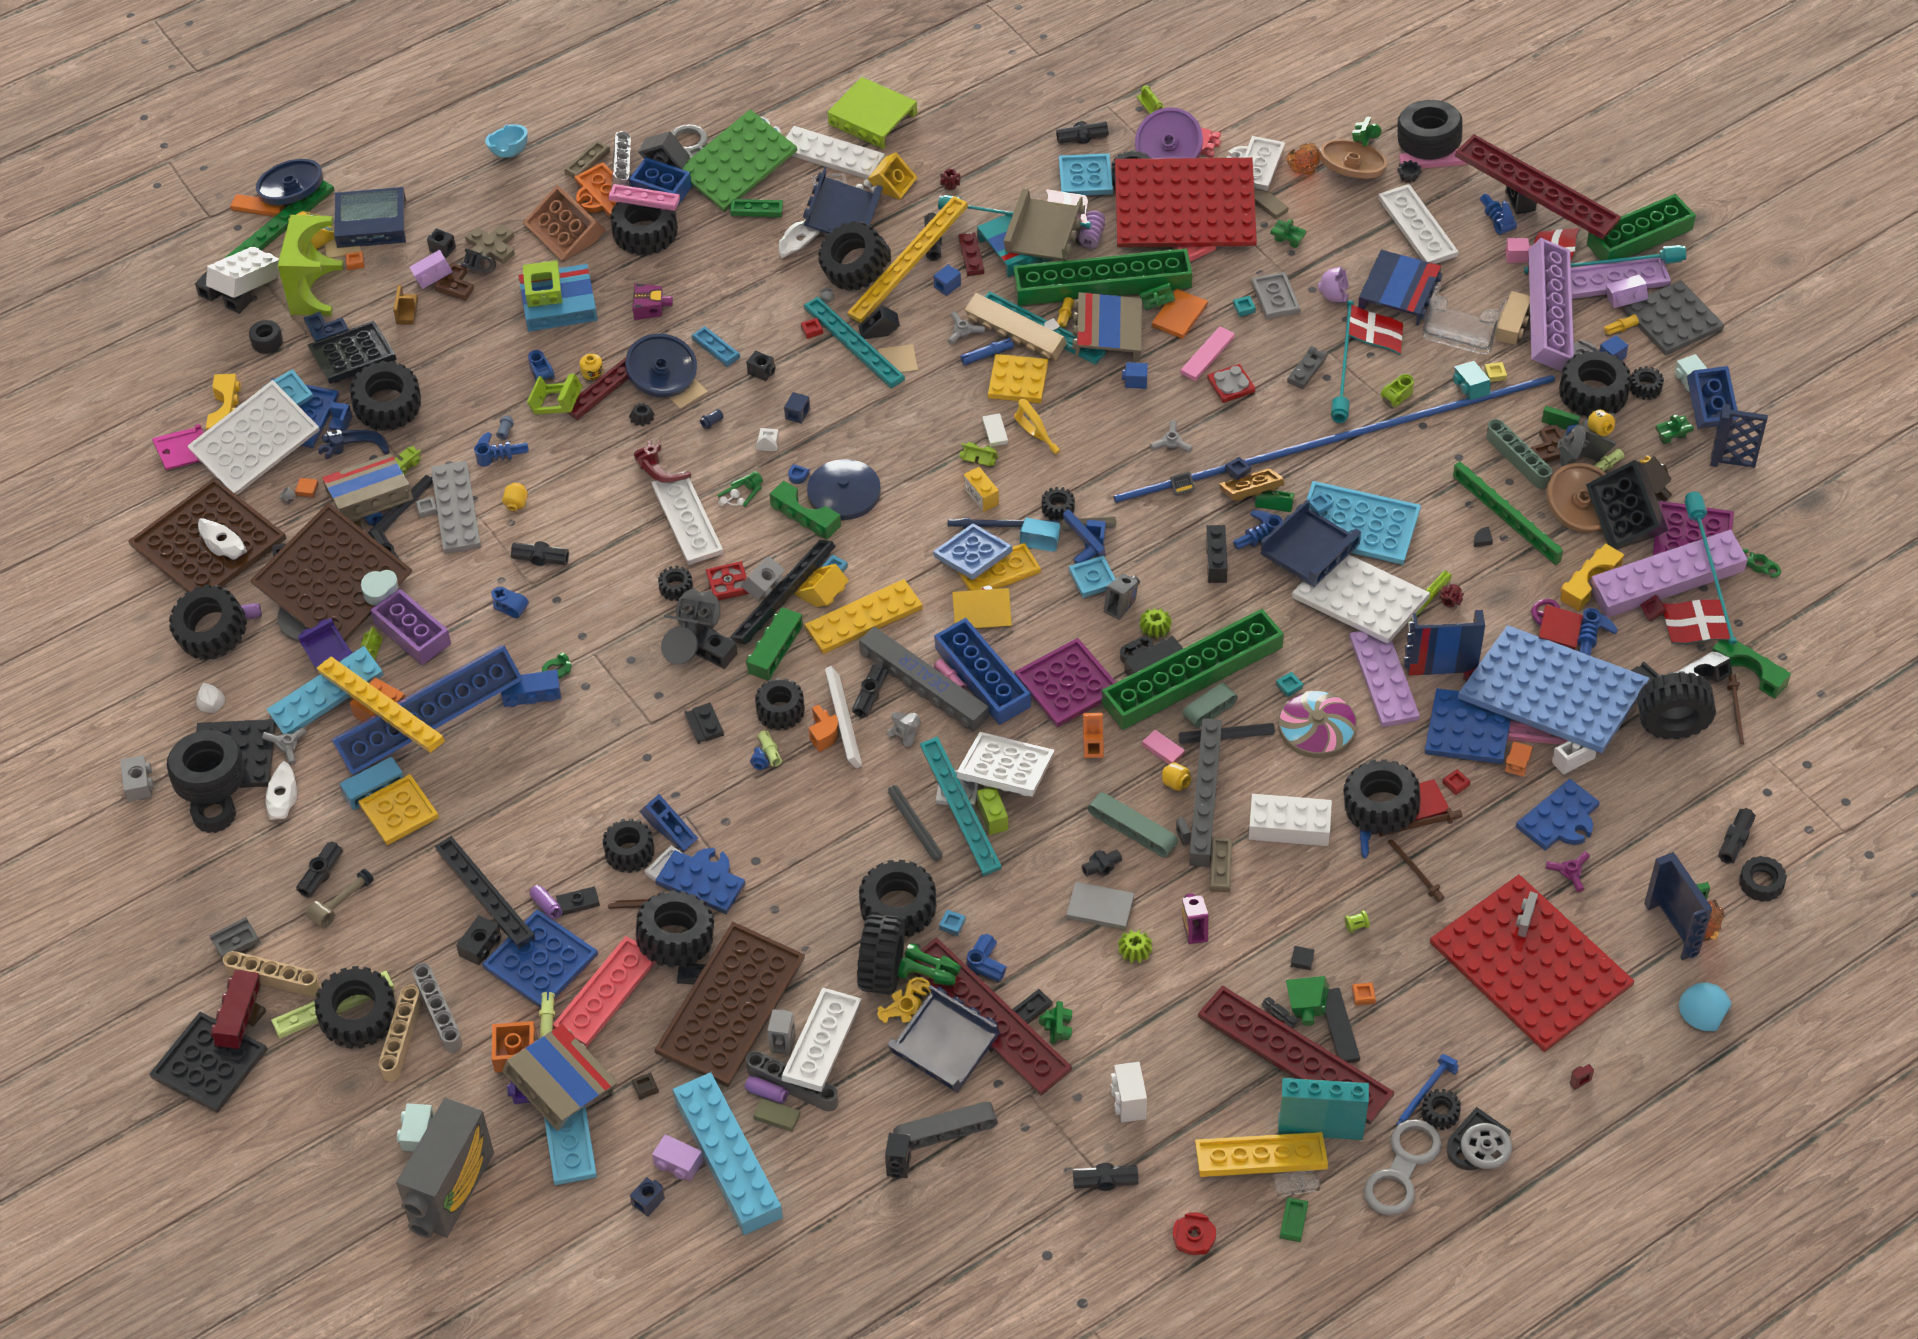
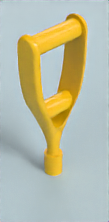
M1019 400L1017 412L1014 414L1015 420L1030 435L1048 444L1049 449L1057 455L1060 449L1055 443L1051 442L1037 412L1027 400ZM1024 412H1025V413L1027 414V416L1030 418V420L1032 421V423L1034 424V426H1033V425L1027 420V418L1023 415Z

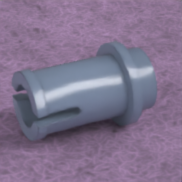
M503 416L500 419V426L496 433L499 439L505 440L508 437L510 428L514 425L513 419L510 416Z

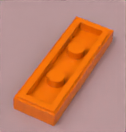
M236 194L230 207L231 210L275 217L284 209L285 204L271 205L263 202L259 197Z

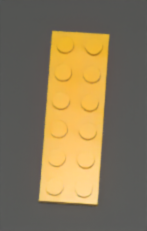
M903 579L805 623V629L822 654H825L864 636L873 627L880 629L923 609V606L908 583Z
M1322 1132L1195 1140L1200 1177L1328 1169Z

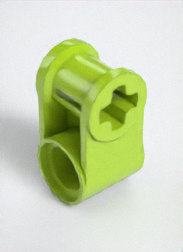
M1409 374L1400 375L1382 389L1380 396L1388 399L1392 406H1399L1413 394L1414 378Z

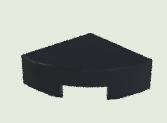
M1489 526L1480 529L1475 534L1474 547L1493 544Z

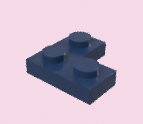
M320 312L303 318L314 342L349 330L343 317L325 323Z

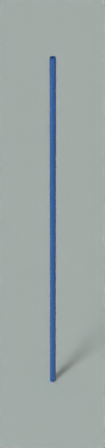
M1553 375L1491 391L1490 395L1473 400L1469 398L1252 457L1244 461L1251 466L1555 381ZM1225 465L1191 474L1193 481L1226 473L1227 471L1225 470ZM1171 480L1113 496L1114 501L1117 503L1171 488Z

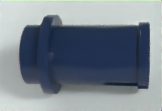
M716 409L707 416L703 415L700 419V424L705 429L711 428L714 423L723 419V413L720 409Z

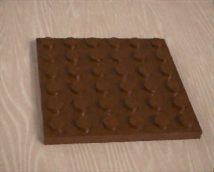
M213 478L128 540L132 548L186 592H191L195 587L200 586L203 588L204 585L223 587L271 551L273 545L280 544L287 538L284 532L216 478ZM199 519L213 521L229 528L239 536L247 552L234 560L228 556H218L211 552L204 539L200 536L198 529ZM220 535L217 540L224 541L227 536Z
M327 503L250 581L307 629H312L320 621L331 618L343 640L346 641L371 615V609L375 607V605L367 603L363 597L361 588L363 577L369 572L390 570L395 573L399 586L412 573V569L330 503Z

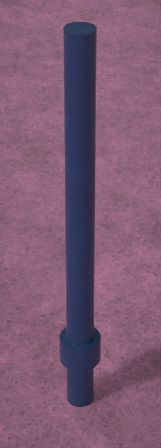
M963 517V519H948V527H962V529H966L973 523L979 527H1022L1024 520H987ZM1043 520L1059 523V520Z

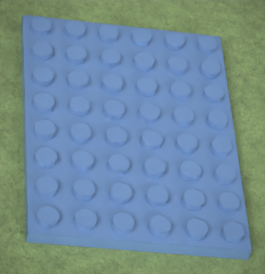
M1507 625L1459 691L1458 699L1603 753L1636 704L1639 691L1644 684L1648 683L1650 678L1552 641L1540 639L1538 636Z

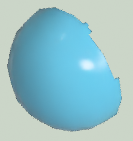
M506 124V126H503L504 128L488 134L485 139L488 149L496 156L502 158H512L519 155L525 149L528 142L527 129L522 125Z
M1703 982L1688 987L1681 995L1678 1005L1680 1014L1691 1026L1703 1031H1717L1726 1013L1729 1012L1732 1002L1727 993L1718 985Z

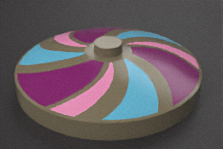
M1308 691L1292 697L1285 703L1279 715L1278 728L1281 738L1293 751L1311 758H1327L1343 752L1350 746L1356 734L1357 720L1350 705L1337 695L1324 691Z

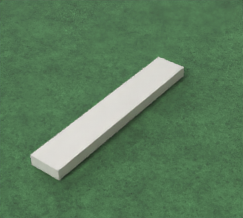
M830 666L825 668L847 760L857 769L862 766L840 675Z

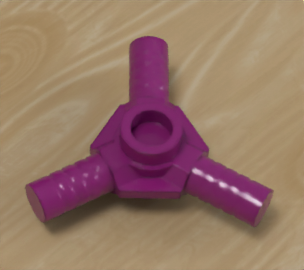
M1584 851L1576 860L1562 862V864L1547 861L1545 869L1559 871L1560 874L1573 882L1577 892H1582L1584 887L1579 878L1582 870L1581 865L1590 858V855Z

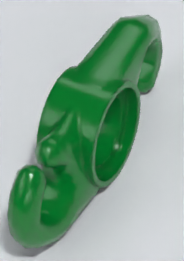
M1742 549L1744 554L1749 552L1748 549ZM1754 552L1749 553L1750 557H1747L1746 565L1754 572H1764L1768 575L1769 569H1774L1776 573H1771V578H1776L1781 574L1779 565L1768 559L1765 555L1755 554ZM1762 561L1764 565L1758 566L1754 562Z

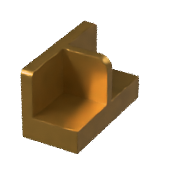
M402 285L397 287L393 308L396 325H414L418 295L403 294Z

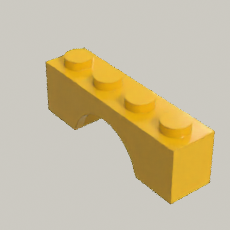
M214 374L212 389L215 399L224 404L216 412L208 414L206 431L236 409V405H239L238 392H241V382L237 380L236 374Z
M1606 543L1601 549L1598 548L1594 552L1593 557L1584 562L1582 569L1576 571L1571 580L1563 584L1560 590L1562 592L1560 600L1575 610L1580 611L1590 601L1592 588L1588 581L1592 576L1621 567L1624 554Z

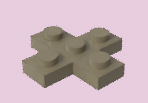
M503 225L497 227L490 234L476 227L465 236L466 241L474 246L470 250L489 257L491 256L502 264L515 255L514 249L506 245L507 242L514 238V232Z

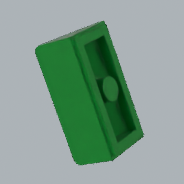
M1267 490L1256 496L1255 507L1291 512L1295 494Z

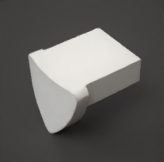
M760 428L755 448L761 451H777L778 429Z

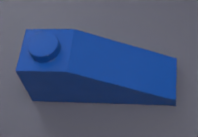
M660 794L639 811L652 827L682 851H685L698 839Z

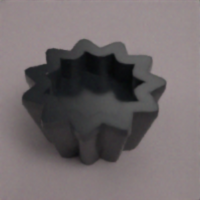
M1412 160L1408 162L1403 161V164H1399V168H1397L1401 180L1405 181V183L1415 182L1422 173V170H1420L1421 166L1417 162H1412Z
M638 403L632 409L629 418H631V423H635V426L641 425L644 427L645 424H651L650 421L654 420L653 416L655 414L649 405Z

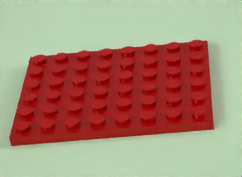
M1253 157L1115 159L1117 247L1257 245Z
M1520 874L1430 938V944L1543 1052H1546L1634 985V980ZM1530 892L1537 893L1536 906L1526 937L1519 936V927L1516 926L1518 915H1523L1524 912L1521 910L1523 899H1528Z

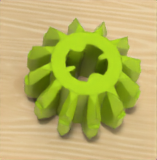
M1155 607L1152 611L1146 609L1145 613H1142L1139 622L1143 635L1148 634L1149 638L1155 636L1156 639L1159 636L1165 637L1166 633L1170 632L1172 619L1169 617L1168 612H1163L1162 608L1156 610Z
M1130 929L1129 934L1123 932L1122 938L1118 941L1119 955H1122L1124 961L1130 959L1131 964L1136 960L1140 964L1142 959L1147 960L1149 954L1152 953L1151 938H1148L1147 932L1141 934L1139 929L1137 932H1133Z

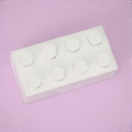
M250 247L247 250L207 266L206 286L235 298L277 279L279 259L273 257L272 254L260 251L256 247Z
M1252 794L1249 840L1328 846L1332 800Z

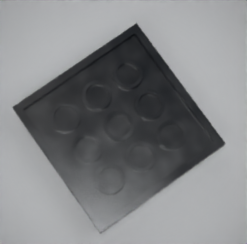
M375 321L307 344L309 351L329 384L340 382L348 377H354L358 372L361 373L362 368L365 366L369 367L371 363L375 362V364H378L380 361L390 363V361L397 360L394 351Z
M274 719L197 723L196 732L204 730L219 731L230 735L239 744L246 767V775L239 788L268 787L271 779L274 743L263 740L262 736L264 732L275 735L276 723ZM203 763L197 766L193 772H207L216 768L220 763Z
M200 1011L149 1075L155 1081L218 1113L268 1049L266 1045L245 1034L239 1049L215 1046L214 1038L211 1037L212 1025H216L217 1020Z

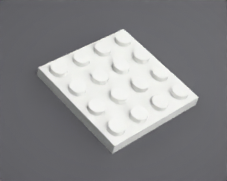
M979 732L957 771V778L1033 797L1054 757V750Z

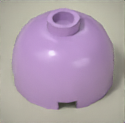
M1343 267L1329 269L1323 274L1321 282L1318 283L1319 291L1323 293V296L1328 301L1333 303L1346 302L1349 293L1345 294V289L1349 288L1346 271L1342 270Z

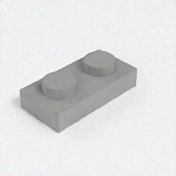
M1530 892L1528 899H1523L1521 910L1524 912L1523 915H1518L1516 926L1519 927V936L1526 937L1536 906L1537 893Z

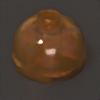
M1315 143L1303 144L1299 146L1300 149L1296 152L1293 149L1287 154L1286 161L1293 172L1306 175L1315 172L1321 161L1320 152Z

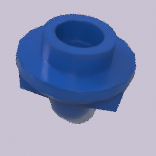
M756 747L750 763L758 770L768 768L769 760L765 757L762 749Z

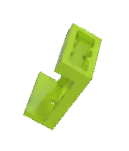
M558 260L523 265L525 295L528 307L563 303ZM553 280V288L550 290H532L531 281Z
M569 374L565 383L546 384L542 377L539 376L527 400V404L534 415L571 412L583 386L576 374ZM560 393L557 399L560 404L559 406L541 407L548 394Z

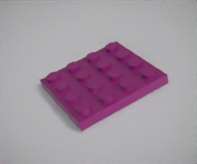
M1665 501L1658 502L1668 531L1654 537L1652 556L1702 539L1698 521L1688 517L1685 504ZM1706 507L1707 515L1702 519L1706 538L1732 530L1734 511Z
M1079 638L1014 671V675L1030 692L1031 697L1056 727L1100 705L1102 702V690L1116 683Z

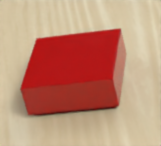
M817 318L801 323V328L807 339L824 334Z
M1456 769L1443 778L1442 783L1452 793L1457 795L1470 786L1471 781Z

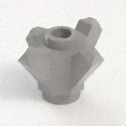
M892 713V721L895 723L894 727L887 730V735L891 737L898 735L903 738L902 744L904 746H912L916 730L921 724L920 717L915 713Z

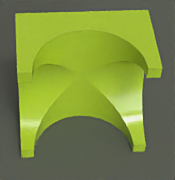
M290 215L278 262V269L290 315H312L320 312L322 316H332V306L318 301L310 291L313 283L319 277L332 271L343 270L344 267L343 260H335L324 256L311 243L312 237L319 230L333 225L332 216Z

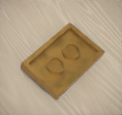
M1267 469L1243 476L1238 480L1226 481L1219 485L1220 491L1233 501H1241L1250 495L1258 496L1267 490H1277L1285 484L1284 478L1273 470Z

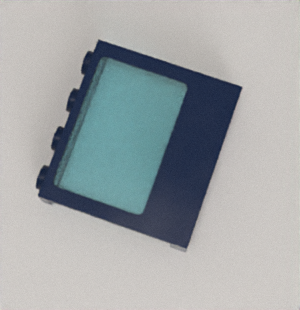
M404 187L336 192L334 237L337 248L406 243L404 230V201H406Z

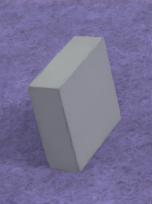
M433 496L415 501L420 518L438 514Z

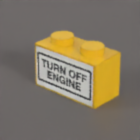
M980 467L964 474V489L983 512L999 505V490Z

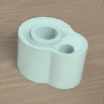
M390 570L369 572L361 581L364 599L367 603L375 606L399 588L397 577Z

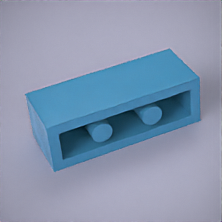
M390 757L351 778H347L339 784L344 798L354 811L360 808L359 800L404 776L397 763Z

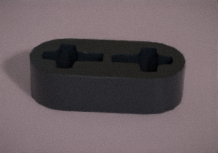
M1143 636L1124 645L1120 649L1121 661L1125 663L1130 654L1136 655L1147 648L1145 647L1147 645L1152 647V639Z

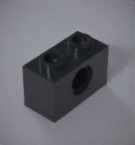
M704 627L696 636L698 639V649L695 655L723 669L738 654L736 642L732 638L719 634L716 630Z
M478 915L456 945L459 956L476 965H480L483 960L488 958L493 946L497 945L501 940L502 935L499 924Z
M889 1133L885 1152L887 1176L895 1179L908 1178L911 1162L910 1135Z

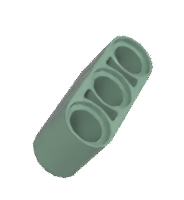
M1221 683L1187 705L1183 711V716L1196 728L1202 726L1203 718L1213 719L1233 706L1238 699V695L1225 683Z

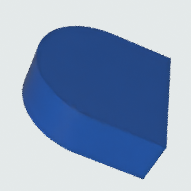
M795 464L788 471L789 481L794 484L803 483L810 474V469Z

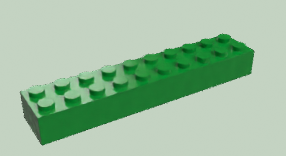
M1186 248L1013 266V281L1018 306L1061 302L1066 297L1074 300L1078 298L1079 292L1112 296L1139 294L1170 283L1172 290L1192 288V269Z
M1260 609L1103 689L1101 704L1120 728L1124 730L1283 648L1284 633L1267 613Z

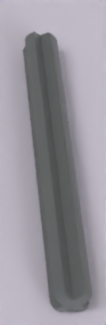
M893 785L889 787L888 794L934 861L942 859V851L898 786Z

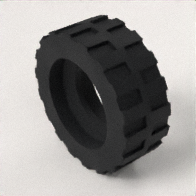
M231 796L212 804H190V814L193 822L203 832L217 833L218 831H223L235 820L236 809ZM219 804L222 806V813L216 817L207 818L203 814L204 809L210 805Z
M1767 856L1752 857L1742 867L1739 877L1741 890L1753 900L1761 902L1775 900L1782 894L1787 879L1786 871L1782 867L1783 865ZM1761 871L1770 874L1773 878L1772 884L1762 886L1755 883L1753 880L1754 873Z

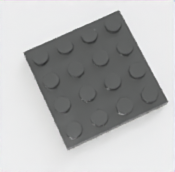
M1682 280L1649 294L1647 300L1625 305L1623 308V312L1628 317L1633 314L1638 317L1639 324L1637 326L1665 356L1724 328L1723 322Z

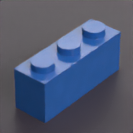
M557 670L521 675L522 681L501 692L504 707H515L522 704H535L536 702L561 699Z

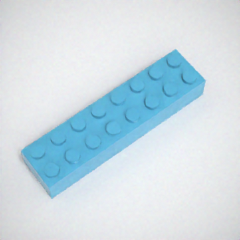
M710 1072L674 1088L675 1103L699 1150L702 1151V1155L743 1235L782 1219L781 1204L712 1073Z

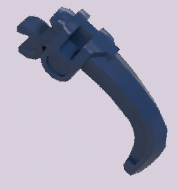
M335 429L333 432L326 431V434L322 436V441L327 444L320 446L318 449L320 455L326 452L325 459H330L332 454L338 455L343 453V444L369 441L378 445L383 454L387 455L390 452L385 438L378 432L370 430Z

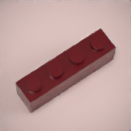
M234 970L232 978L229 977L227 993L223 994L222 1007L217 1011L216 1025H212L211 1037L214 1038L215 1046L240 1048L261 987L258 972Z

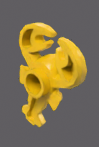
M923 977L910 979L906 984L904 996H902V990L899 989V991L892 994L894 1003L886 1009L882 1006L877 1008L879 1020L885 1024L888 1022L889 1017L901 1016L903 1023L910 1022L913 1018L911 1015H915L922 1005L920 998L913 995V992L918 995L927 996V993L923 992L922 989L925 988L931 993L928 988L930 986L929 981Z

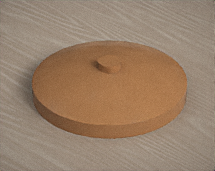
M1349 139L1326 141L1322 144L1319 152V158L1326 167L1348 177L1361 179L1379 177L1385 172L1387 166L1386 157L1378 149L1370 145L1362 146V142H1353V140Z
M1571 463L1557 470L1551 477L1546 490L1547 503L1555 518L1567 528L1577 532L1592 533L1602 530L1586 484L1602 477L1606 473L1586 463Z

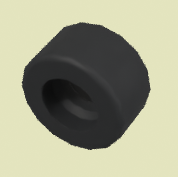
M259 321L249 330L251 345L259 353H272L278 350L283 343L280 326L274 321Z

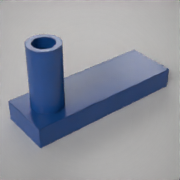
M1069 509L1063 513L1064 521L1088 546L1073 558L1075 564L1090 560L1095 555L1097 557L1105 556V547Z

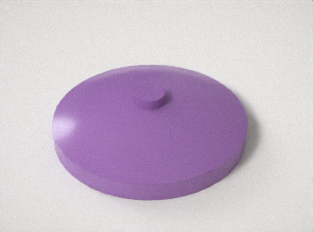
M1173 107L1163 108L1151 113L1142 121L1136 133L1135 147L1137 152L1142 151L1143 154L1146 153L1151 158H1198L1203 147V133L1198 121L1189 112Z

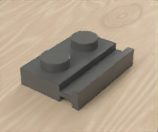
M247 917L209 935L222 960L228 952H242L260 943Z

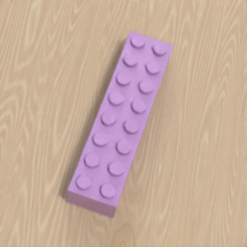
M1540 238L1528 249L1531 357L1534 361L1562 371L1566 362L1574 356L1570 250Z
M1732 530L1707 537L1718 580L1744 572L1748 559ZM1701 539L1592 576L1590 586L1603 615L1608 618L1641 607L1640 604L1654 595L1659 596L1661 600L1714 582L1704 542Z

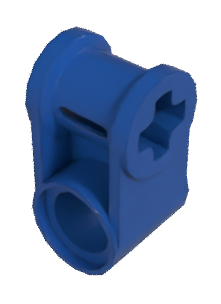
M540 350L531 351L528 354V360L535 381H537L539 376L543 380L554 379V371L543 352Z
M496 587L491 592L494 600V609L512 618H519L529 604L525 596L504 587Z

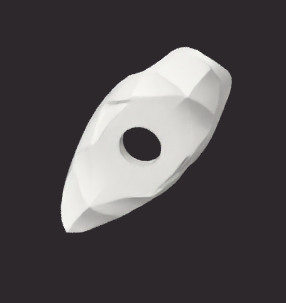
M805 220L790 226L783 238L779 240L781 258L803 249L816 238L820 231L804 226ZM798 236H805L802 241L796 239Z
M199 519L198 529L200 536L204 539L211 552L218 556H228L232 560L247 552L242 540L229 528L213 521ZM220 535L227 536L224 541L217 540Z
M285 761L279 765L268 784L265 806L269 820L285 819L290 808L295 805L298 793L295 775L290 765ZM278 788L286 790L283 795H276L274 792Z

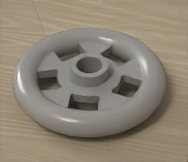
M1480 1123L1466 1130L1461 1139V1150L1464 1157L1474 1166L1482 1169H1495L1504 1165L1509 1160L1512 1154V1142L1502 1128L1489 1123ZM1480 1132H1489L1490 1136H1481ZM1500 1138L1503 1144L1498 1146L1495 1139ZM1471 1139L1477 1140L1476 1147L1469 1145ZM1498 1151L1501 1156L1494 1159L1491 1155ZM1479 1152L1481 1155H1484L1485 1157L1482 1160L1477 1158L1475 1154Z

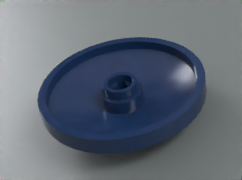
M310 159L288 160L273 166L263 173L256 183V191L259 198L267 204L284 205L293 203L309 196L321 185L324 177L323 171L316 161Z
M658 333L641 337L631 345L626 355L625 369L631 383L643 393L654 397H672L684 392L691 386L697 372V360L692 349L684 341L672 335Z
M842 459L828 462L816 469L809 478L807 494L808 500L814 509L827 506L840 514L841 520H850L867 514L876 506L880 498L881 487L879 477L871 467L859 461Z

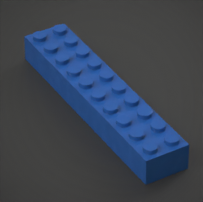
M500 645L397 702V704L431 728L436 729L522 681L523 678L506 647ZM378 715L370 717L331 739L351 775L413 742Z

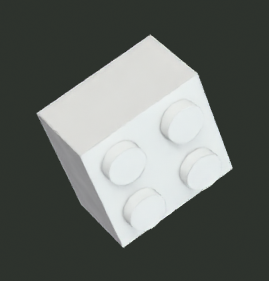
M1140 1062L1114 1065L1110 1087L1112 1097H1115V1114L1120 1115L1121 1123L1146 1119L1147 1096Z

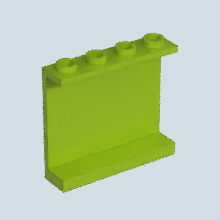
M861 77L827 112L828 124L884 149L885 137L906 115L915 117L917 114V101Z

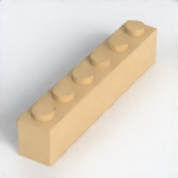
M978 293L974 294L965 308V312L968 315L967 318L974 323L979 322L986 329H993L1004 338L1007 336L1018 345L1023 344L1032 352H1039L1045 359L1049 360L1051 358L1056 361L1067 344L1064 336Z

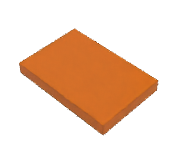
M1176 289L1173 293L1175 300L1163 306L1153 320L1152 327L1184 339L1208 305V301Z

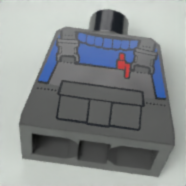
M1121 574L1107 586L1104 613L1118 620L1123 617L1136 600L1137 589L1140 584V580L1136 576L1129 577Z

